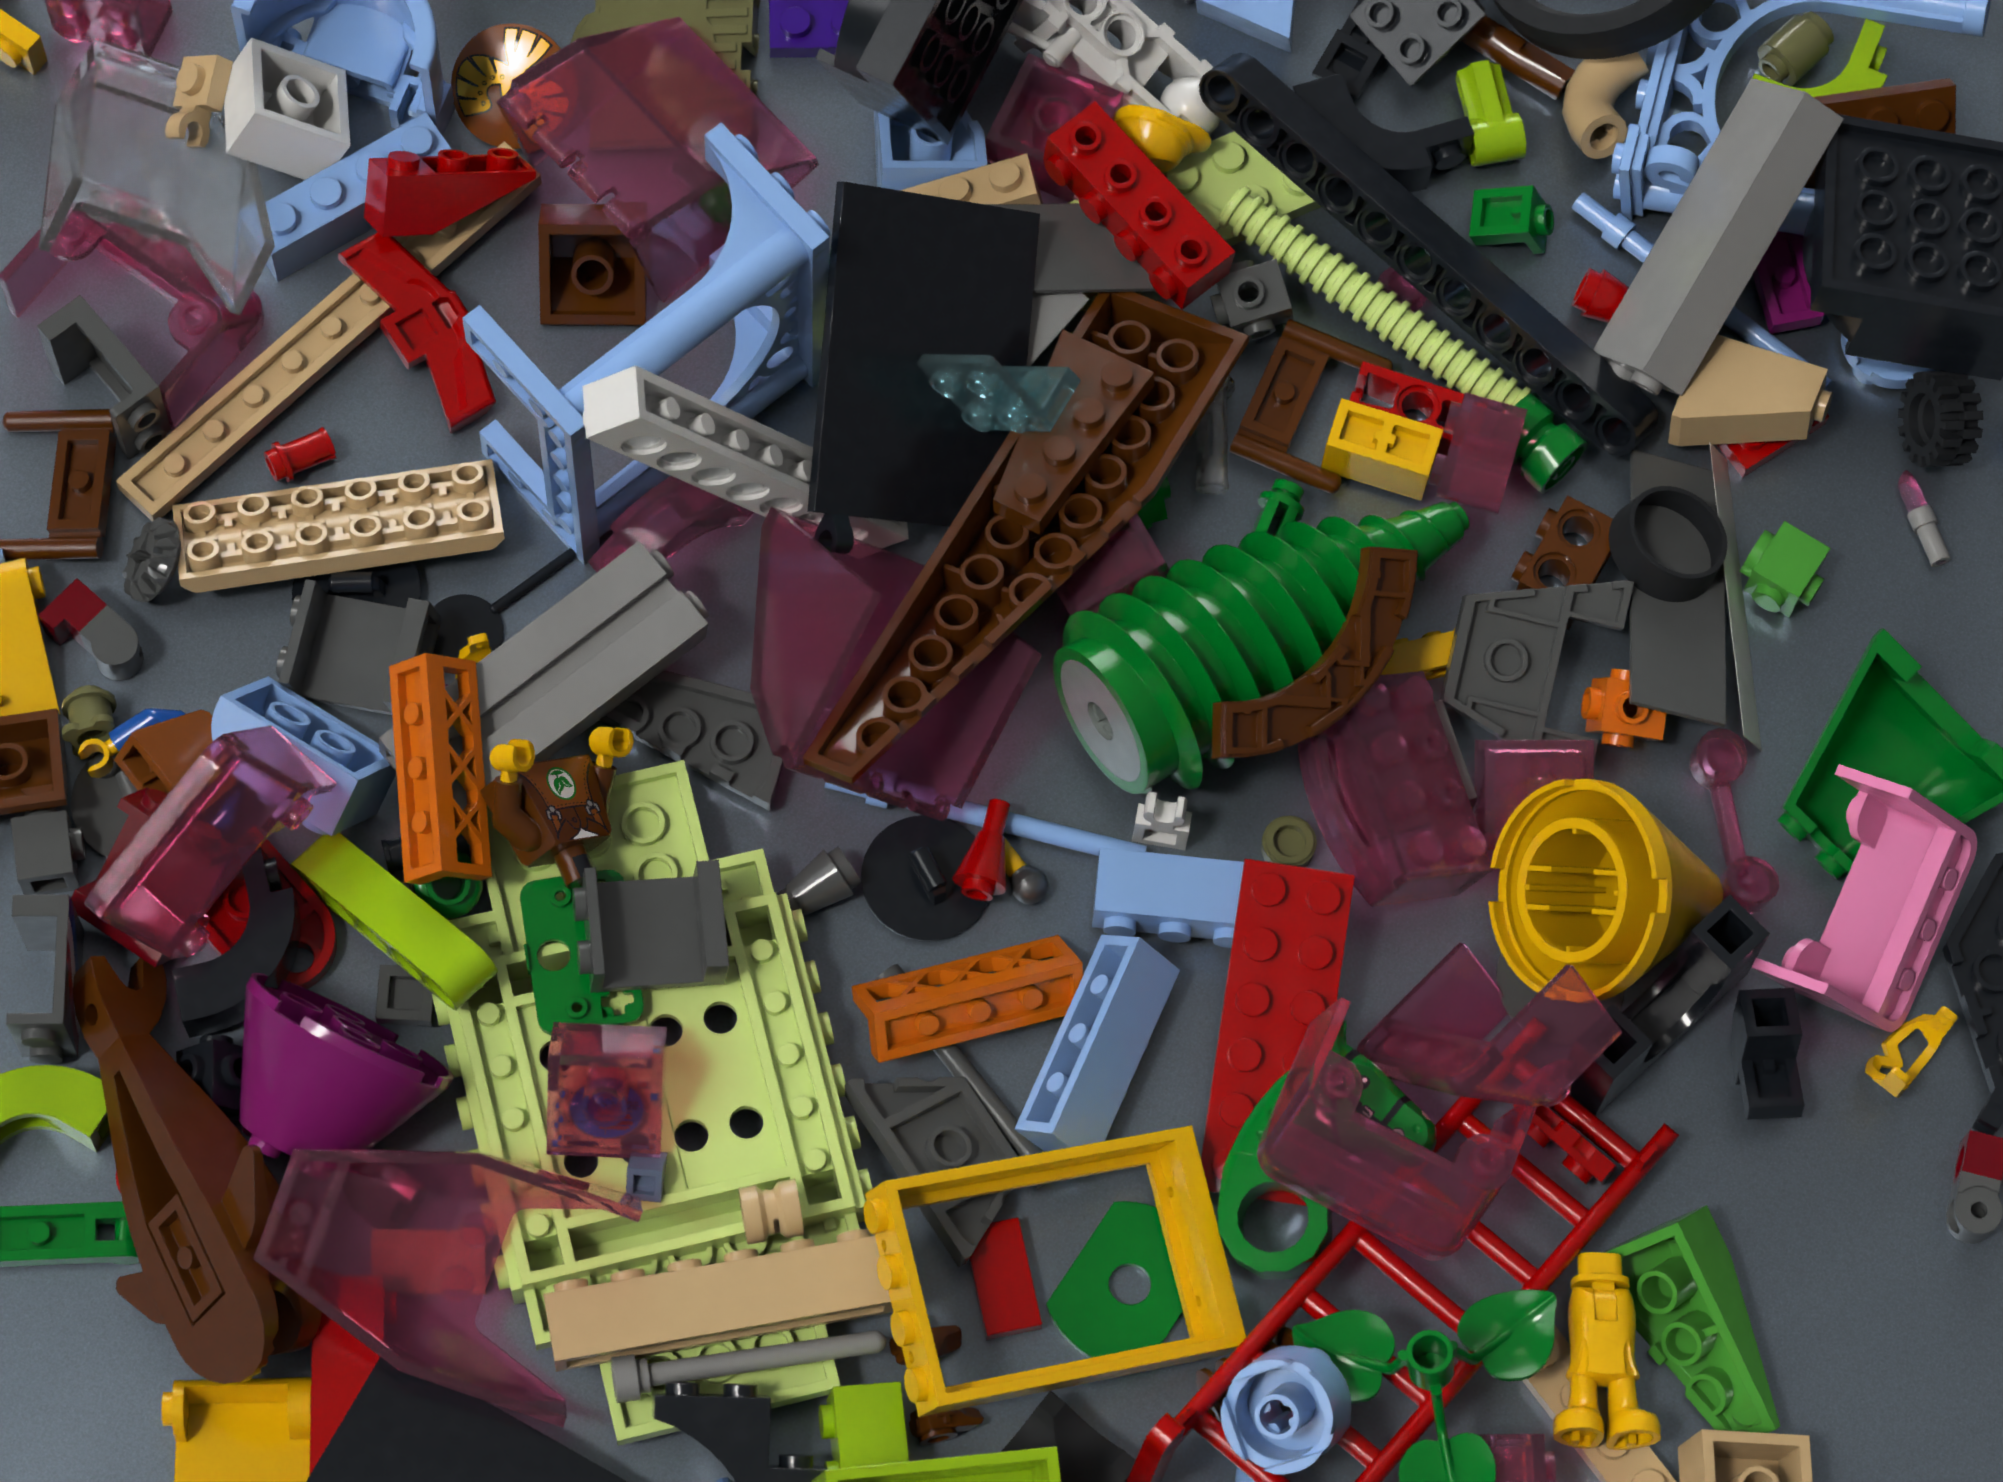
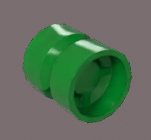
M1529 394L1512 407L1500 420L1490 434L1486 444L1509 465L1520 462L1522 464L1521 476L1541 494H1544L1555 487L1582 457L1588 443L1566 423L1555 426L1553 424L1555 414L1533 394Z

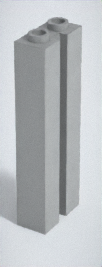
M1751 78L1593 348L1599 356L1612 366L1613 371L1620 378L1628 380L1658 396L1661 389L1682 396L1844 118L1807 92Z
M638 541L476 664L485 786L492 782L495 777L501 775V771L494 769L489 759L490 752L498 744H508L511 739L529 740L535 750L534 762L549 759L706 638L708 622L705 619L709 614L705 606L693 592L687 591L684 594L681 590L679 592L668 580L674 576V571L659 551L654 549L649 553L644 545ZM458 678L445 687V690L454 702L459 698ZM451 725L448 729L449 744L459 756L463 751L462 737L454 726ZM392 727L379 737V752L396 771L394 732ZM456 779L452 783L453 798L463 810L467 805L466 791Z

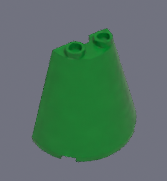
M1884 628L1879 629L1872 636L1782 806L1784 813L1777 819V822L1799 843L1806 837L1820 850L1814 859L1836 880L1844 873L1848 875L1861 845L1860 842L1853 839L1850 835L1849 826L1846 822L1848 805L1857 796L1859 790L1835 775L1839 764L1912 788L1964 824L2003 802V748L1996 742L1982 738L1917 672L1922 666Z

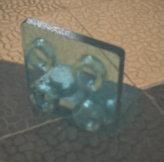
M922 354L917 362V365L930 377L929 384L939 394L949 398L962 411L961 417L966 424L981 432H988L989 430L1014 431L1016 433H1024L1025 431L1051 432L1081 381L1069 367L1001 366L991 355Z

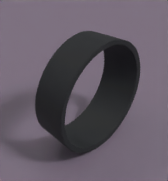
M1657 486L1641 493L1615 515L1609 529V547L1617 567L1628 581L1634 582L1633 585L1637 589L1659 600L1686 602L1699 597L1710 587L1725 560L1727 536L1718 515L1700 497L1682 488ZM1643 505L1665 507L1677 512L1690 521L1700 532L1707 544L1711 558V568L1698 574H1684L1670 570L1654 560L1644 549L1636 533L1635 512L1637 507Z

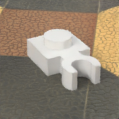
M1156 792L1147 793L1145 804L1138 803L1132 842L1186 850L1192 812L1186 811L1188 800L1185 797H1178L1177 802L1161 801L1157 799Z

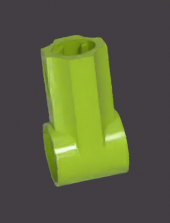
M1483 60L1472 62L1466 68L1458 70L1455 78L1464 116L1468 117L1474 132L1468 156L1471 165L1476 167L1524 159L1526 156V136L1523 122L1519 113L1512 112L1500 64Z

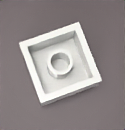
M251 37L232 64L225 95L226 154L306 180L340 161L351 146L346 70Z

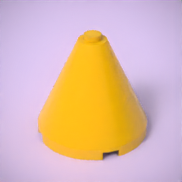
M1562 779L1546 784L1532 792L1516 807L1508 818L1496 842L1490 868L1500 869L1498 901H1488L1492 929L1500 951L1510 968L1524 984L1542 996L1553 1000L1596 1002L1614 997L1623 992L1687 939L1691 930L1723 900V889L1718 876L1633 795L1625 789L1603 780Z

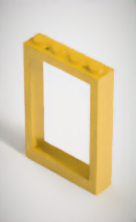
M1192 1125L887 1180L865 1193L864 1220L869 1232L875 1234L880 1255L877 1261L878 1278L882 1287L888 1290L893 1309L890 1321L891 1332L896 1344L902 1347L907 1367L904 1374L905 1390L910 1401L916 1405L918 1417L1224 1356L1233 1352L1246 1338ZM1146 1165L1189 1338L945 1387L902 1210Z

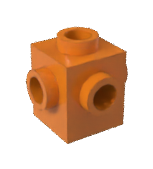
M1611 669L1610 677L1592 678L1591 687H1587L1584 691L1581 702V716L1583 719H1587L1585 732L1602 734L1601 744L1633 748L1635 739L1642 741L1663 740L1667 713L1629 704L1630 670Z

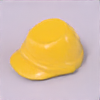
M1134 104L1123 106L1116 111L1113 120L1162 173L1177 167L1182 159L1190 153L1205 152L1212 143L1208 132L1201 127L1164 110Z

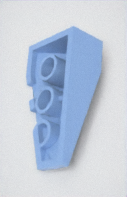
M967 110L962 116L948 145L874 111L877 187L903 190L988 165L984 130L978 120L972 121Z

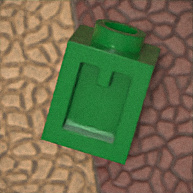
M1533 185L1474 190L1469 237L1476 246L1525 242L1533 254L1545 253L1547 235H1551L1554 230V214L1550 204H1546Z

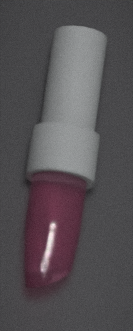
M1905 470L1899 478L1898 489L1908 511L1907 518L1913 532L1918 534L1931 567L1944 565L1951 560V557L1937 527L1938 520L1932 506L1928 505L1914 476L1910 471Z

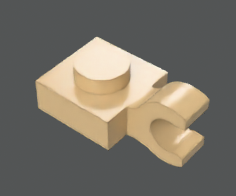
M219 55L183 57L182 66L176 79L177 88L172 106L180 111L168 119L165 127L166 138L170 140L184 139L186 128L188 127L187 147L205 148L210 137L209 124L211 113L222 112L233 61Z

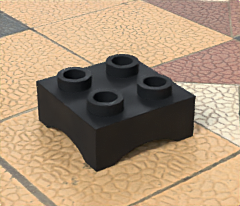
M1052 1391L1046 1395L1020 1430L1001 1451L1057 1446L1061 1482H1126L1136 1461L1126 1451L1093 1429Z

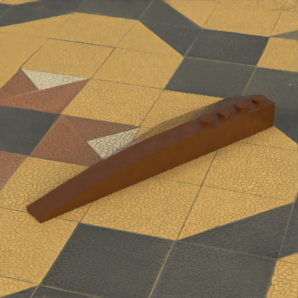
M1099 292L1073 334L1153 371L1155 386L1040 535L994 513L993 498L1038 389L1036 390L802 757L803 764L853 784L1140 511L1157 493L1249 343V335L1135 292Z

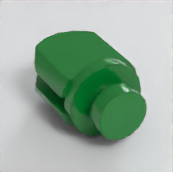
M1275 479L1271 491L1261 492L1258 498L1261 510L1251 532H1267L1273 516L1279 517L1273 533L1274 536H1276L1280 527L1285 523L1301 520L1305 509L1299 503L1304 494L1303 488L1286 479Z

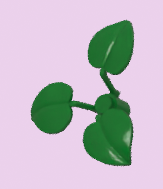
M1524 1289L1491 1295L1474 1303L1462 1315L1457 1327L1459 1341L1466 1349L1473 1353L1459 1348L1456 1341H1450L1447 1336L1439 1331L1424 1330L1415 1334L1410 1339L1407 1349L1400 1350L1398 1358L1388 1363L1395 1353L1393 1333L1386 1322L1379 1316L1362 1310L1339 1311L1312 1322L1297 1324L1292 1328V1338L1295 1346L1318 1348L1328 1354L1331 1361L1337 1366L1346 1380L1351 1403L1367 1402L1375 1398L1381 1389L1382 1373L1393 1375L1404 1366L1408 1367L1409 1377L1417 1387L1430 1391L1438 1441L1431 1439L1421 1440L1413 1444L1405 1452L1399 1466V1482H1495L1496 1464L1494 1456L1482 1437L1468 1432L1458 1434L1449 1439L1442 1388L1451 1381L1454 1375V1358L1469 1365H1475L1482 1360L1486 1371L1492 1377L1502 1381H1522L1540 1372L1548 1362L1554 1346L1557 1298L1553 1292Z

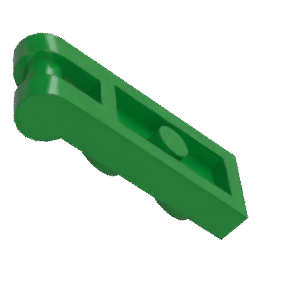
M123 1201L0 1206V1267L89 1263L131 1265L140 1263L130 1234ZM99 1225H115V1240L98 1241Z

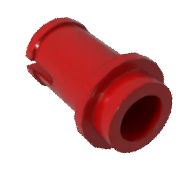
M324 427L283 445L276 441L271 444L272 449L264 452L267 467L276 482L282 479L291 482L294 480V474L328 460L336 459L333 443Z

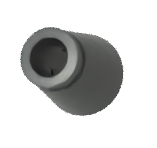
M838 846L828 853L823 849L777 894L787 893L791 911L801 909L803 915H808L854 895L851 890L860 885L862 881Z

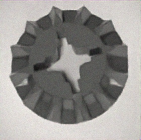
M158 517L153 522H147L142 528L141 535L133 539V548L126 555L128 562L123 570V578L126 579L124 591L132 599L142 603L149 602L160 594L171 581L181 552L179 530L174 522Z

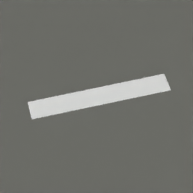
M1709 442L1717 513L1727 536V554L1723 565L1743 735L1762 751L1741 573L1739 572L1740 563L1728 462Z

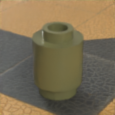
M1814 12L1794 15L1758 48V66L1760 71L1768 79L1787 86H1793L1828 54L1829 45L1834 40L1831 28L1823 18Z

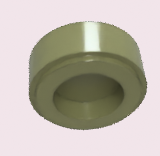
M1282 816L1276 818L1268 824L1263 833L1261 841L1262 856L1266 862L1307 867L1312 861L1316 850L1317 839L1315 832L1305 820L1299 817Z

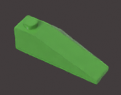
M1707 1205L1664 1222L1602 1252L1617 1253L1622 1256V1275L1630 1279L1629 1290L1635 1305L1636 1331L1651 1347L1647 1352L1659 1366L1665 1363L1686 1387L1685 1396L1715 1430L1769 1433L1781 1427L1732 1257Z

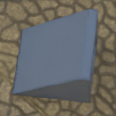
M632 1149L627 1166L626 1199L661 1202L668 1152Z

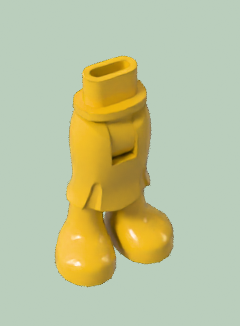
M1580 1253L1577 1255L1578 1275L1570 1280L1572 1292L1567 1309L1570 1364L1565 1377L1570 1382L1569 1401L1567 1409L1557 1414L1554 1418L1553 1438L1563 1445L1574 1448L1588 1449L1601 1444L1604 1439V1423L1598 1409L1597 1387H1608L1606 1447L1613 1450H1628L1656 1444L1661 1440L1660 1421L1654 1413L1639 1409L1636 1381L1640 1379V1374L1635 1362L1636 1312L1629 1290L1630 1279L1622 1275V1256L1617 1253Z

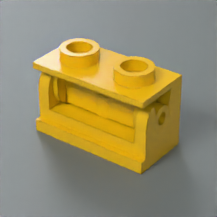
M1341 398L1325 446L1321 467L1341 477L1422 501L1444 429Z

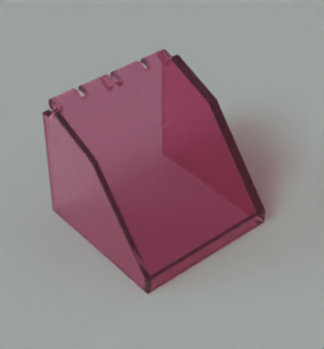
M680 17L578 38L512 79L507 93L496 102L526 159L534 168L548 155L560 168H565L574 163L576 156H578L580 160L574 163L567 172V175L595 204L611 192L615 195L614 198L605 204L602 212L627 238H632L629 242L656 296L663 303L709 263V256L725 244L729 233L732 217L730 191L724 179L705 160L704 135L722 122L734 136L742 134L755 148L759 157L758 162L770 174L777 172L783 176L792 189L819 165L817 158Z
M771 507L761 526L750 690L772 754L782 758L786 769L818 780L823 778L825 782L859 794L865 793L868 797L900 808L907 807L909 811L938 821H944L949 815L950 804L962 809L1042 654L1015 632H1012L853 784L804 765L802 757L925 565L855 538L853 549L850 553H831L814 539L819 524Z

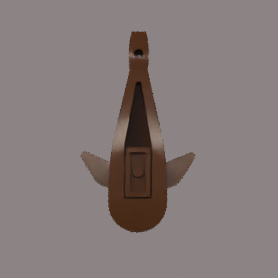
M90 956L74 974L73 998L75 1014L84 1038L99 1062L122 1201L130 1234L143 1272L119 1277L116 1280V1290L121 1297L151 1321L165 1324L182 1359L195 1373L209 1381L221 1384L251 1380L253 1376L261 1373L262 1367L269 1363L267 1358L269 1355L292 1353L304 1349L314 1339L320 1326L323 1311V1291L319 1274L313 1261L314 1236L310 1211L302 1201H294L290 1205L280 1185L263 1161V1153L260 1147L248 1144L247 1139L223 1111L150 1035V1032L160 1020L166 1001L167 979L163 964L154 967L142 958H139L130 968L127 987L119 979L105 956Z

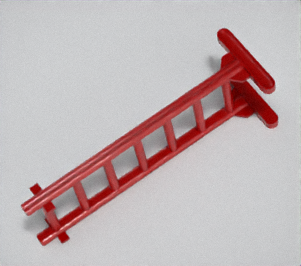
M1531 1016L1435 1124L1437 1144L1433 1153L1418 1165L1408 1166L1401 1163L1176 1417L1173 1418L1170 1414L1166 1413L1155 1424L1146 1436L1126 1482H1161L1176 1448L1192 1430L1202 1436L1253 1481L1290 1482L1285 1476L1263 1471L1265 1468L1254 1464L1250 1460L1245 1461L1238 1456L1225 1437L1222 1423L1212 1416L1209 1411L1228 1391L1232 1380L1238 1372L1264 1354L1263 1350L1300 1308L1315 1320L1340 1311L1316 1290L1353 1249L1357 1250L1458 1334V1324L1466 1311L1369 1232L1405 1190H1408L1523 1286L1520 1290L1547 1291L1676 1142L1679 1134L1664 1123L1640 1152L1524 1058L1525 1054L1547 1029L1544 1024L1534 1016ZM1508 1074L1533 1092L1541 1101L1625 1168L1590 1210L1473 1115ZM1457 1131L1574 1226L1539 1269L1421 1173ZM1393 1355L1388 1363L1393 1362L1397 1358ZM1461 1360L1456 1363L1451 1381L1442 1388L1444 1410L1483 1366L1482 1360L1475 1365H1469ZM1404 1366L1393 1375L1382 1373L1385 1379L1419 1406L1382 1450L1378 1449L1351 1425L1337 1442L1341 1448L1366 1468L1354 1482H1383L1401 1461L1405 1452L1420 1439L1435 1421L1430 1391L1417 1387L1411 1381L1407 1366Z

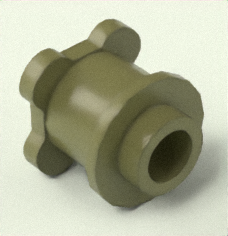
M85 685L75 689L64 698L61 708L63 716L69 720V723L61 730L62 739L66 742H71L72 751L75 756L79 757L80 745L85 740L92 738L105 742L110 738L109 732L115 729L113 713L117 704L115 696L110 691L95 685Z

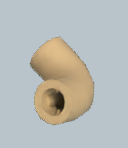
M1638 52L1606 59H1584L1579 63L1566 85L1562 115L1572 140L1589 158L1601 159L1612 155L1616 143H1624L1627 137L1628 128L1626 122L1615 110L1614 104L1628 87L1650 73Z

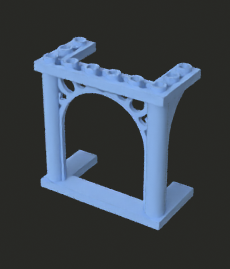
M722 122L704 135L705 160L728 184L732 204V217L725 244L709 256L710 270L691 289L558 390L481 305L462 318L465 340L468 345L537 419L543 470L496 419L479 431L482 454L487 459L493 460V466L568 548H572L575 551L576 557L583 565L601 553L599 538L672 482L675 477L634 460L595 490L590 440L586 438V430L583 424L584 402L582 386L635 365L659 376L731 319H734L736 332L734 355L726 377L716 393L710 398L711 401L753 419L803 379L812 388L819 383L830 261V230L815 211L809 210L806 212L794 200V192L783 176L777 172L770 174L758 162V154L749 140L742 134L734 136Z

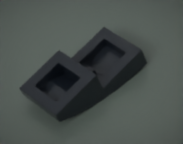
M1358 0V2L1356 3V5H1355V7L1353 8L1352 12H1353L1364 0ZM1349 16L1342 29H1337L1314 68L1312 75L1320 79L1342 73L1350 95L1358 99L1386 58Z

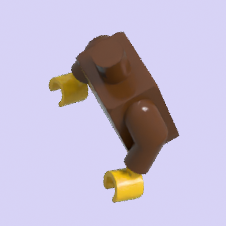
M603 726L594 729L589 736V746L597 755L596 761H592L589 754L534 762L535 750L533 744L529 740L511 739L508 744H498L492 749L489 758L491 765L494 769L501 771V775L495 777L492 782L480 791L492 812L494 828L509 841L523 865L530 868L556 863L566 888L572 889L582 886L584 868L594 867L588 853L611 835L612 828L609 821L610 796L617 768L612 766L614 757L621 758L630 753L634 743L633 734L630 729Z

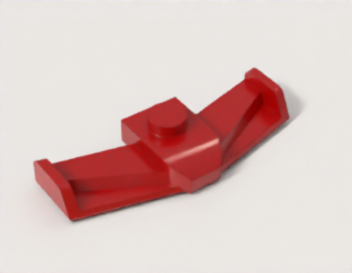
M376 232L339 253L338 260L344 266H347L395 311L380 320V328L407 370L424 360L427 361L450 433H455L483 417L496 403V399L482 359L465 340L462 318L469 311L456 291L449 290L393 236L382 237Z

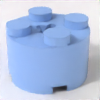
M1295 1345L1281 1346L1269 1350L1238 1372L1228 1388L1221 1407L1222 1428L1234 1452L1243 1460H1250L1254 1464L1265 1468L1263 1471L1279 1475L1296 1473L1312 1465L1341 1439L1351 1422V1396L1346 1380L1340 1370L1323 1350ZM1282 1402L1284 1406H1289L1292 1411L1282 1412L1279 1403Z

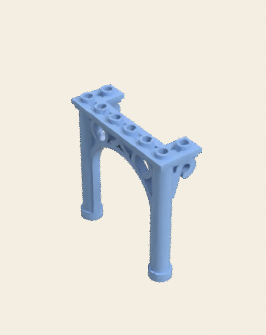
M1715 0L1713 4L1725 3L1733 7L1739 20L1726 30L1713 32L1701 25L1702 15H1700L1683 30L1649 47L1647 50L1646 64L1652 66L1649 80L1640 79L1635 109L1641 110L1638 124H1629L1625 143H1616L1612 158L1611 173L1616 174L1613 199L1621 201V214L1632 221L1633 215L1643 216L1645 209L1671 214L1674 212L1720 133L1716 116V97L1725 68L1739 47L1751 35L1767 24L1793 14L1824 12L1983 37L1987 26L1991 0H1769L1750 10L1746 0ZM1689 32L1693 41L1701 48H1704L1705 51L1696 61L1681 64ZM1702 80H1704L1703 90L1700 84ZM1674 90L1683 93L1690 99L1693 105V112H1680L1667 119ZM1683 131H1694L1704 138L1708 146L1699 156H1696L1693 152L1683 147L1670 145L1673 137ZM1803 187L1779 228V232L1804 236L1809 216L1814 208L1815 189Z

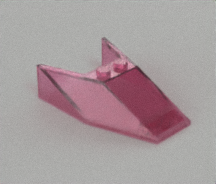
M294 1148L253 1259L398 1371L563 1427L567 1418L566 1399L483 1335L476 1327L475 1317L510 1221L515 1213L526 1208L603 1209L639 1222L643 1210L640 1197L481 1152Z

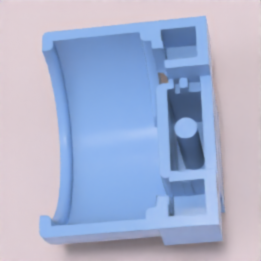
M428 0L233 1L230 8L240 53L252 37L346 70L347 93L388 106L391 128L397 129L420 115L427 113L442 136L444 135L455 107L452 85L446 83L443 79L436 24ZM314 17L312 28L305 42L301 40V34L292 26ZM416 71L419 72L417 77L414 76Z

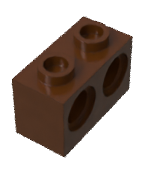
M1568 495L1558 512L1549 508L1535 533V537L1542 540L1535 554L1533 555L1525 551L1511 576V580L1518 583L1516 590L1548 588L1539 579V577L1545 575L1558 578L1563 586L1595 584L1611 556L1609 529L1613 518ZM1566 533L1580 534L1585 538L1587 544L1582 546L1573 545L1563 535ZM1568 619L1567 630H1570L1575 620Z

